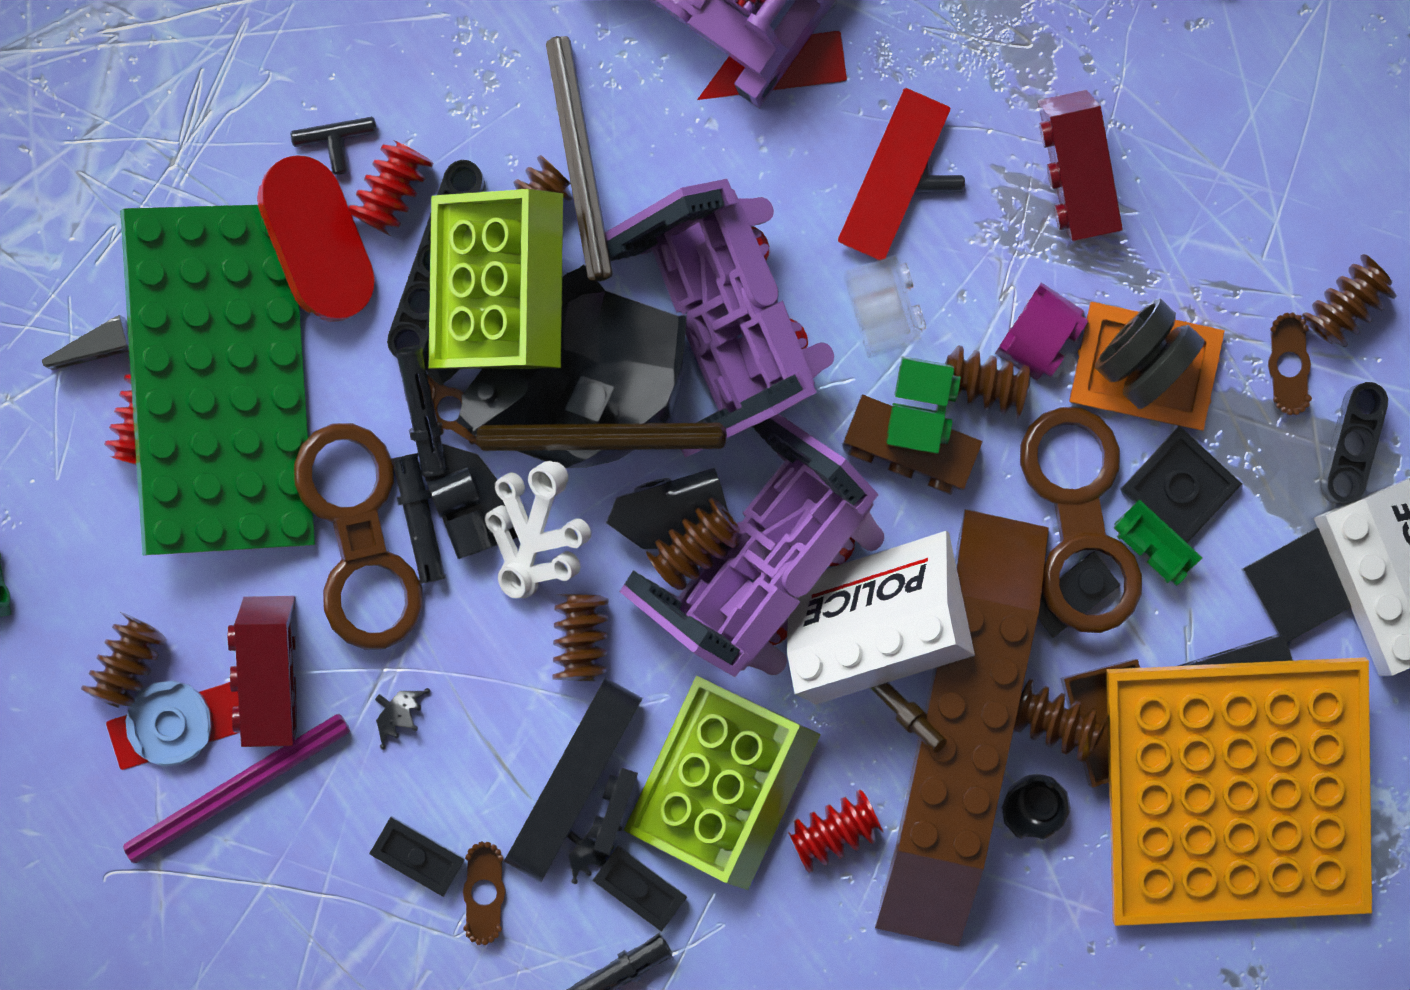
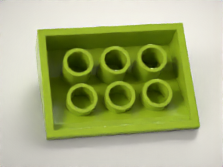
M519 189L431 196L429 368H561L563 193Z
M696 675L623 831L727 884L749 890L821 734Z

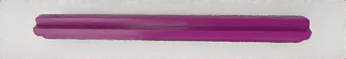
M340 714L332 716L296 738L293 746H283L124 843L123 849L128 859L132 863L140 862L343 738L350 732L347 722Z

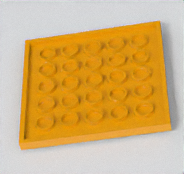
M1366 657L1106 669L1107 715H1109L1108 757L1112 921L1115 926L1372 913L1369 660Z

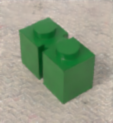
M901 356L894 393L895 397L936 404L937 406L936 410L893 403L886 436V443L888 445L932 453L939 452L940 443L948 445L952 419L945 418L948 401L956 402L960 385V376L953 375V365Z

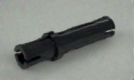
M413 345L396 350L395 355L398 359L404 394L412 423V428L409 429L410 439L416 442L422 469L421 474L424 477L443 474L449 469L448 465H446L440 437L444 433L442 423L437 422L422 354L423 348L420 345Z
M418 453L392 458L391 462L394 466L400 497H396L398 506L403 505L419 574V583L424 584L447 577L444 573L428 499L432 498L430 490H425L418 460L419 456Z
M659 932L629 952L626 950L621 951L617 954L618 958L610 962V964L595 971L566 990H616L631 981L635 984L642 979V974L672 958L674 955Z

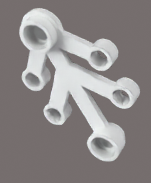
M545 461L529 472L528 483L536 495L529 519L520 499V496L525 491L522 478L518 474L510 472L499 478L495 483L496 493L503 500L505 506L500 505L486 514L485 522L488 529L494 534L505 561L498 573L499 585L503 592L511 598H527L537 591L539 582L557 578L561 581H567L580 572L579 559L569 551L561 553L550 563L533 565L537 552L564 546L578 548L591 538L589 525L579 518L570 521L561 529L544 532L554 497L565 490L568 482L567 470L558 462ZM513 526L521 543L519 551L509 532V529Z

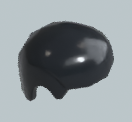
M1032 774L1024 776L1010 786L1001 809L1004 824L1016 837L1020 839L1035 837L1044 840L1065 826L1071 807L1068 792L1054 778L1047 775Z

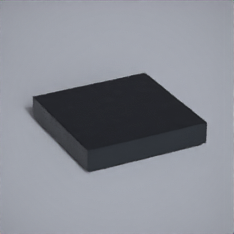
M1177 426L1120 489L1135 503L1140 499L1188 543L1242 483L1181 426Z
M1319 528L1312 529L1241 569L1276 633L1285 634L1287 642L1351 608Z

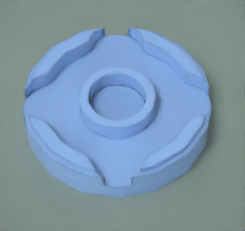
M177 681L154 683L138 693L134 698L135 704L130 706L125 720L127 738L135 752L149 762L165 767L181 765L198 756L209 742L213 727L211 709L203 695L188 684Z

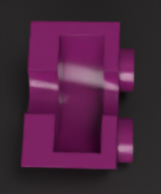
M1041 282L995 351V354L1006 361H1013V366L1021 369L1023 365L1029 366L1030 377L1038 381L1043 373L1052 377L1065 357L1059 350L1067 338L1075 342L1088 322L1082 316L1084 310Z

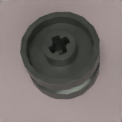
M1161 298L1151 302L1130 320L1109 343L1095 363V369L1110 383L1121 381L1128 376L1124 384L1123 395L1138 409L1146 407L1164 393L1187 369L1204 345V339L1189 325L1177 327L1171 331L1175 324L1176 312Z

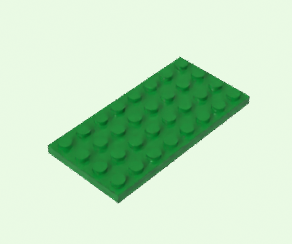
M258 205L123 208L120 210L142 556L315 545L313 512L303 504L294 481V463L301 445L308 439L299 304L291 292Z

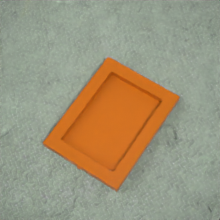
M1090 302L1087 314L1088 322L1084 328L1081 347L1078 350L1079 356L1069 402L1204 431L1208 407L1211 404V393L1217 365L1220 362V351L1225 330L1175 320L1171 331L1177 327L1189 325L1204 339V345L1192 363L1164 393L1146 407L1138 409L1123 395L1124 384L1128 376L1121 381L1110 383L1095 369V363L1119 331L1139 312Z

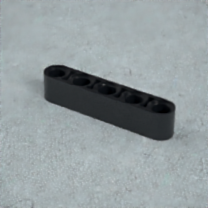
M469 160L454 161L446 169L437 195L483 192L485 181L481 170L475 163ZM463 170L471 171L476 176L474 187L466 192H460L453 186L455 175ZM431 213L388 334V348L396 358L395 351L398 350L397 339L403 332L412 331L418 335L419 345L423 348V357L429 348L430 310L423 314L414 312L411 308V299L420 291H428L430 293V272L426 270L425 259L431 251Z
M605 677L504 860L505 863L542 882L642 701V697Z

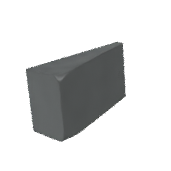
M118 315L42 359L43 366L50 370H56L129 352L126 318Z

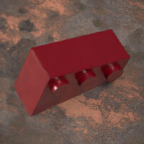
M1087 90L1037 100L1041 122L1039 123L1041 140L1044 148L1048 149L1051 162L1047 164L1048 179L1051 189L1057 190L1060 203L1054 205L1058 229H1065L1072 241L1122 231L1101 105Z
M295 596L243 597L234 625H228V650L236 651V666L230 667L231 692H238L239 706H233L232 727L233 732H240L241 747L293 746L297 733L296 677H294L293 650H296V636H292L291 614L293 609H295Z

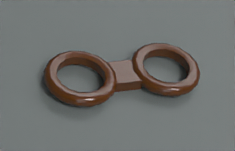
M1059 407L1043 413L1029 425L1020 444V466L1026 482L1041 498L1054 504L1061 541L1050 551L1044 564L1041 591L1048 609L1062 624L1079 632L1103 633L1124 623L1134 613L1142 595V573L1137 560L1121 541L1106 535L1099 499L1112 487L1120 470V448L1113 430L1100 416L1083 408ZM1061 425H1076L1089 431L1098 441L1102 452V467L1097 478L1091 484L1078 489L1062 488L1051 483L1042 473L1038 463V446L1042 437L1050 429ZM1083 550L1100 551L1110 556L1119 565L1124 577V593L1119 604L1111 611L1101 615H1085L1073 609L1065 601L1059 587V576L1064 562L1072 554Z
M332 423L313 432L301 445L294 463L295 487L303 504L317 517L333 523L341 560L330 571L324 586L323 609L332 630L346 643L364 650L386 649L403 641L416 627L423 608L422 586L419 583L415 570L401 556L386 550L378 517V511L387 502L394 484V466L386 445L371 430L354 423ZM349 440L361 445L371 455L376 467V481L372 492L363 502L353 507H339L327 502L317 492L312 480V466L316 455L325 445L334 441ZM364 566H379L389 570L399 579L404 590L405 606L401 617L391 628L378 633H368L356 628L346 618L341 607V592L345 581L355 570Z

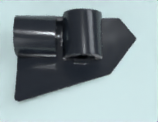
M442 444L446 465H448L449 470L440 475L425 477L438 515L444 521L457 559H461L498 545L494 534L486 525L485 517L489 511L500 505L505 506L495 490L497 478L478 454ZM513 526L509 529L512 539H515L518 536Z
M715 468L672 481L670 478H663L634 488V492L616 497L606 523L640 548L657 549L655 542L658 539L668 546L673 544L669 530L673 529L681 535L686 533L682 523L683 519L686 518L695 525L699 523L695 511L698 507L711 514L713 512L709 502L711 497L719 501L727 511L728 509Z

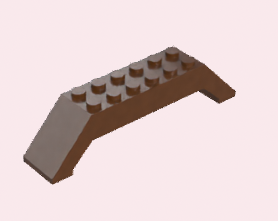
M964 509L956 546L955 563L975 656L933 669L924 712L927 714L926 720L947 740V743L942 750L934 753L918 738L896 846L881 895L875 923L876 929L954 946L960 945L985 866L1039 614L1049 527Z

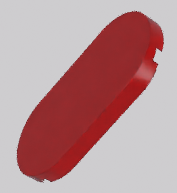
M295 155L279 160L264 174L262 183L258 188L257 203L291 292L300 307L309 314L312 312L316 316L321 317V320L328 322L346 320L360 312L368 304L374 289V273L353 217L348 211V205L339 182L327 166L314 158Z

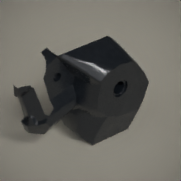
M583 264L578 269L568 272L562 277L561 368L482 369L463 393L462 407L459 417L455 421L476 437L477 430L482 425L669 423L672 420L681 385L687 311L685 314L677 316L605 291L598 281L591 282L588 279L586 266ZM428 348L424 357L427 373L430 378L442 386L459 369L429 368ZM536 450L518 452L542 461L558 462L566 469L587 468L617 461L633 450Z

